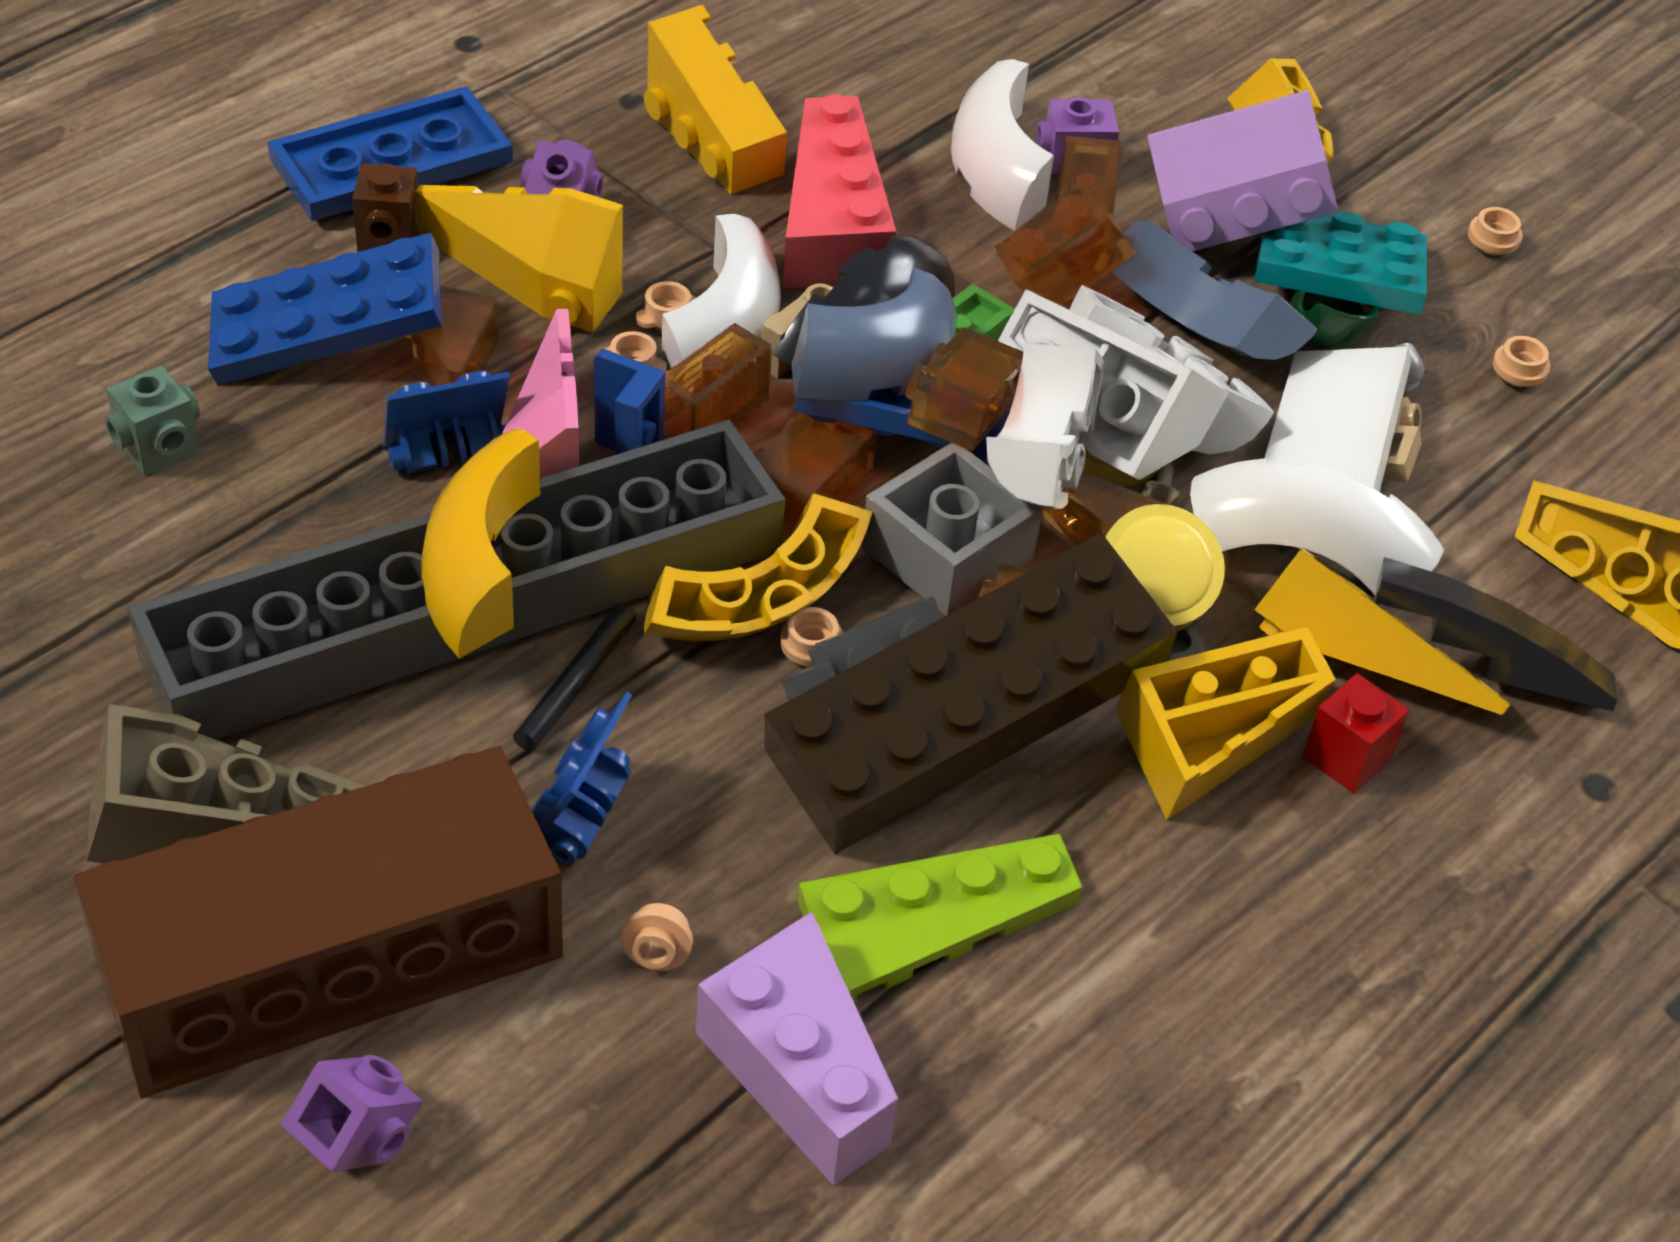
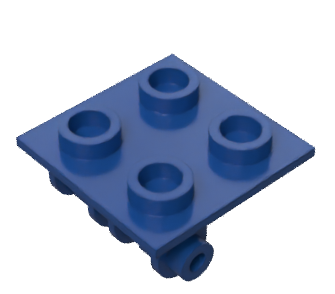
M476 371L461 376L456 382L431 386L423 382L412 383L401 387L395 394L387 395L383 448L384 450L388 449L393 472L404 470L406 475L436 469L437 462L431 440L434 442L440 466L445 468L449 467V457L444 438L451 437L458 463L465 464L467 462V455L462 434L465 435L470 457H473L488 443L502 435L506 426H501L510 380L509 372L491 375L487 371Z
M627 691L610 713L601 707L596 710L578 740L574 739L555 767L553 773L557 776L550 789L545 788L531 809L554 859L561 864L571 865L576 859H582L586 856L593 839L606 820V814L611 811L614 800L630 777L629 756L621 749L615 747L606 749L603 747L632 697V694Z

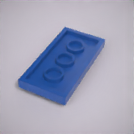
M467 86L268 141L269 159L311 221L333 217L353 209L352 198L361 164H391L400 167L417 168L419 187L420 185H440L444 182L475 173L486 172L492 168L513 162V145Z
M432 233L413 238H401L387 245L357 253L342 254L335 259L301 268H290L279 274L246 283H234L224 289L212 291L208 370L217 386L441 327L439 248Z

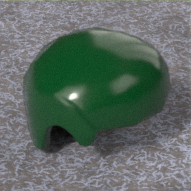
M1296 290L1290 302L1293 308L1318 329L1313 337L1306 342V344L1318 350L1356 349L1371 332L1380 312L1378 306H1372L1365 313L1362 303Z

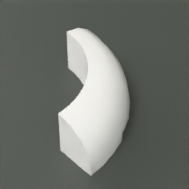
M1009 59L996 62L968 89L953 125L951 155L956 174H963L971 186L970 196L987 213L1016 231L1046 207L1054 155L1033 142L1016 122V119L1022 115L1029 64Z
M738 214L717 215L715 217L713 268L718 274L716 281L704 293L688 304L662 314L661 358L667 362L666 374L686 402L709 394L740 376L744 372V363L754 356L758 350L761 351L762 341L760 333L763 324L773 313L779 312L781 285L775 256L770 244L762 231L750 218Z
M1081 285L1069 309L1070 311L1193 369L1228 392L1202 442L1192 451L1210 455L1234 451L1253 440L1268 423L1274 413L1270 406L1240 379L1233 377L1228 385V377L1211 365L1214 361L1213 359L1178 336H1173L1169 343L1164 342V335L1158 329L1145 322L1146 317Z
M1025 343L1018 384L1007 421L996 438L986 437L988 462L998 482L1019 500L1043 508L1062 509L1068 503V493L1062 492L1063 488L1076 489L1086 462L1085 446L1078 443L1081 432H1093L1102 386L1105 362L1097 349Z
M1255 459L1217 467L1195 476L1192 480L1190 497L1193 514L1210 528L1217 538L1222 552L1256 544H1277L1306 549L1327 557L1349 570L1371 590L1375 597L1377 579L1384 557L1432 571L1439 563L1444 552V548L1428 526L1397 497L1392 494L1386 497L1377 490L1355 480L1356 474L1334 466L1307 461L1306 465L1267 463V459Z

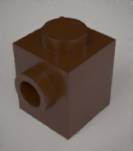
M361 164L352 198L357 252L387 245L401 238H413L418 235L415 190L418 188L417 168L400 167L391 164Z

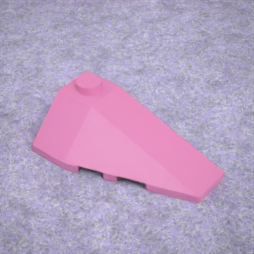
M556 309L503 430V434L510 429L525 430L539 440L540 478L579 466L577 394L568 309Z

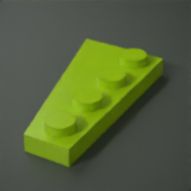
M1059 833L800 882L798 884L797 900L803 917L810 912L813 913L855 1004L857 1002V995L881 984L886 989L911 979L913 970L943 956L949 962L971 952L973 943L997 932L1002 936H1007L1078 904L1082 885Z

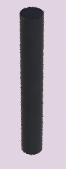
M618 604L613 608L514 732L513 739L519 747L526 751H534L635 623L636 615L629 607Z

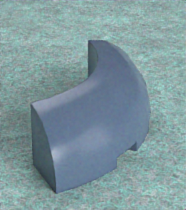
M1133 221L1117 243L1109 259L1108 270L1133 291L1189 330L1234 353L1251 358L1276 360L1298 351L1318 330L1278 293L1255 288L1238 279L1234 284H1231L1220 277H1210L1207 275L1211 270L1209 263L1176 240L1154 221Z
M913 267L907 289L899 296L888 301L854 307L824 306L807 303L791 365L795 397L828 401H865L869 399L871 390L889 388L900 396L928 385L933 372L939 368L945 370L954 349L957 315L949 289L933 274Z

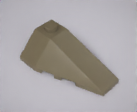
M109 704L105 716L89 809L87 861L106 863L113 860L128 859L170 846L181 839L197 838L243 824L254 817L269 816L312 803L326 795H338L365 786L309 764L298 766L293 770L259 757L262 746L240 739L237 746L233 747L198 733L201 723L181 715Z

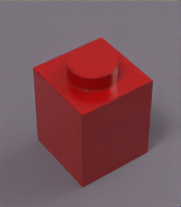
M1356 673L1318 706L1302 757L1355 794L1392 760L1410 709Z

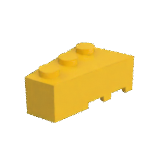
M702 4L648 22V74L644 103L651 118L658 120L674 136L677 144L681 148L686 149L703 166L705 172L710 177L715 178L732 195L785 175L787 131L754 81L743 83L730 61L735 59L736 54L728 42L721 45L717 44L706 27V23L710 21L711 17Z
M1306 626L1134 669L1131 672L1115 712L1166 820H1169L1314 720L1318 706L1324 702L1336 679L1311 631Z

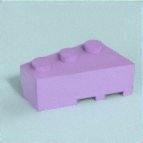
M812 912L698 984L695 1033L833 1186L891 1146L898 1097Z

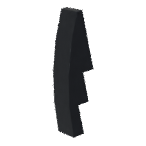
M1383 558L1377 579L1375 603L1432 617L1431 641L1487 655V680L1614 711L1617 703L1615 674L1564 635L1511 604L1448 576L1390 558Z

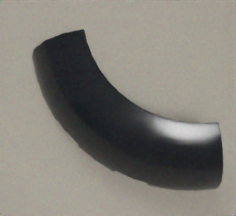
M916 236L889 237L886 248L875 252L867 247L853 256L838 269L839 283L823 299L814 294L807 303L824 306L854 307L888 301L899 296L907 289L913 267L933 274L949 289L951 297L954 298L955 276L947 258L932 244ZM807 303L793 320L772 355L789 365H792Z

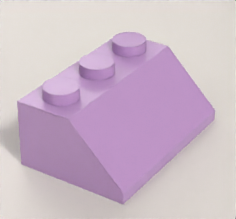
M1309 90L1148 134L1150 150L1171 236L1191 251L1339 212Z

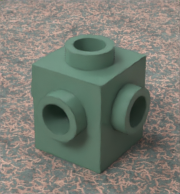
M162 365L106 388L111 414L106 415L104 421L109 436L119 450L123 449L144 476H148L200 453L194 420L200 417V408L196 397L187 384L178 385Z

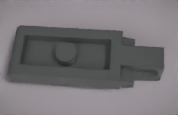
M925 598L815 643L816 647L808 650L813 665L780 679L788 701L940 620L942 617L935 598Z

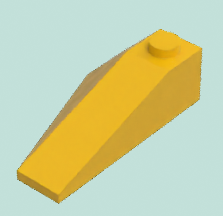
M420 185L415 190L418 235L432 233L440 250L540 316L552 320L556 309H568L570 326L594 333L621 296L623 270L622 204L571 188H553L549 194H527L525 187H508L504 193H483L476 186Z
M1533 480L1514 537L1593 591L1620 612L1630 617L1667 645L1680 650V521Z
M1301 549L1254 609L1265 617L1259 628L1269 636L1308 626L1324 655L1503 715L1510 706L1508 700L1443 651L1427 643L1424 637L1404 621L1376 605L1371 596L1309 550Z

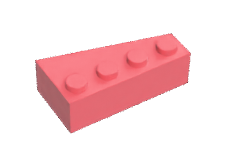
M834 94L826 97L805 98L785 239L782 289L808 288L814 284L836 286L839 283L838 269L867 247L875 252L886 248L889 237L896 236V228L858 96Z

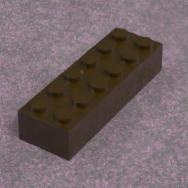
M1101 532L764 714L765 751L833 853L836 854L1123 693L1132 670L1169 661L1177 630Z

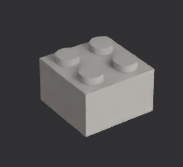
M954 440L866 495L865 509L873 512L867 532L861 543V548L924 599L934 597L939 611L947 616L964 607L1034 560L1043 507L1016 498L998 482L991 467Z

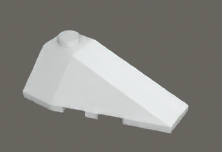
M1027 289L998 339L1020 368L1025 343L1097 349L1105 362L1098 410L1093 432H1081L1080 442L1084 444L1091 455L1138 480L1198 447L1228 395V392L1193 369Z

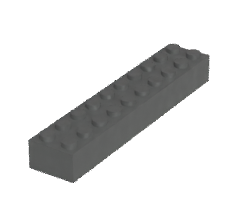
M730 419L540 478V496L519 509L506 522L496 540L491 541L495 553L512 573L514 628L464 657L613 608L618 604H625L652 594L665 566L689 571L715 572L727 570L772 555L782 545L785 498ZM432 512L128 606L138 658L162 712L181 715L201 723L199 734L219 740L458 660L459 658L445 643L436 629L425 601L421 558L427 525Z

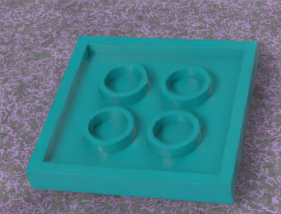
M1339 211L1333 215H1326L1263 232L1254 281L1421 315L1427 289V234L1419 233L1417 228L1406 223L1390 222L1383 226L1365 222V219L1357 214Z

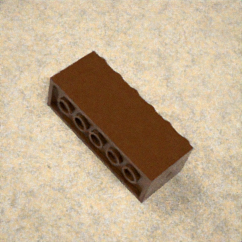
M501 745L476 753H465L450 761L411 773L392 775L381 782L342 794L326 795L312 803L276 814L254 817L243 824L197 838L181 839L170 846L124 860L109 861L95 869L74 875L95 960L140 1099L563 957L561 871Z

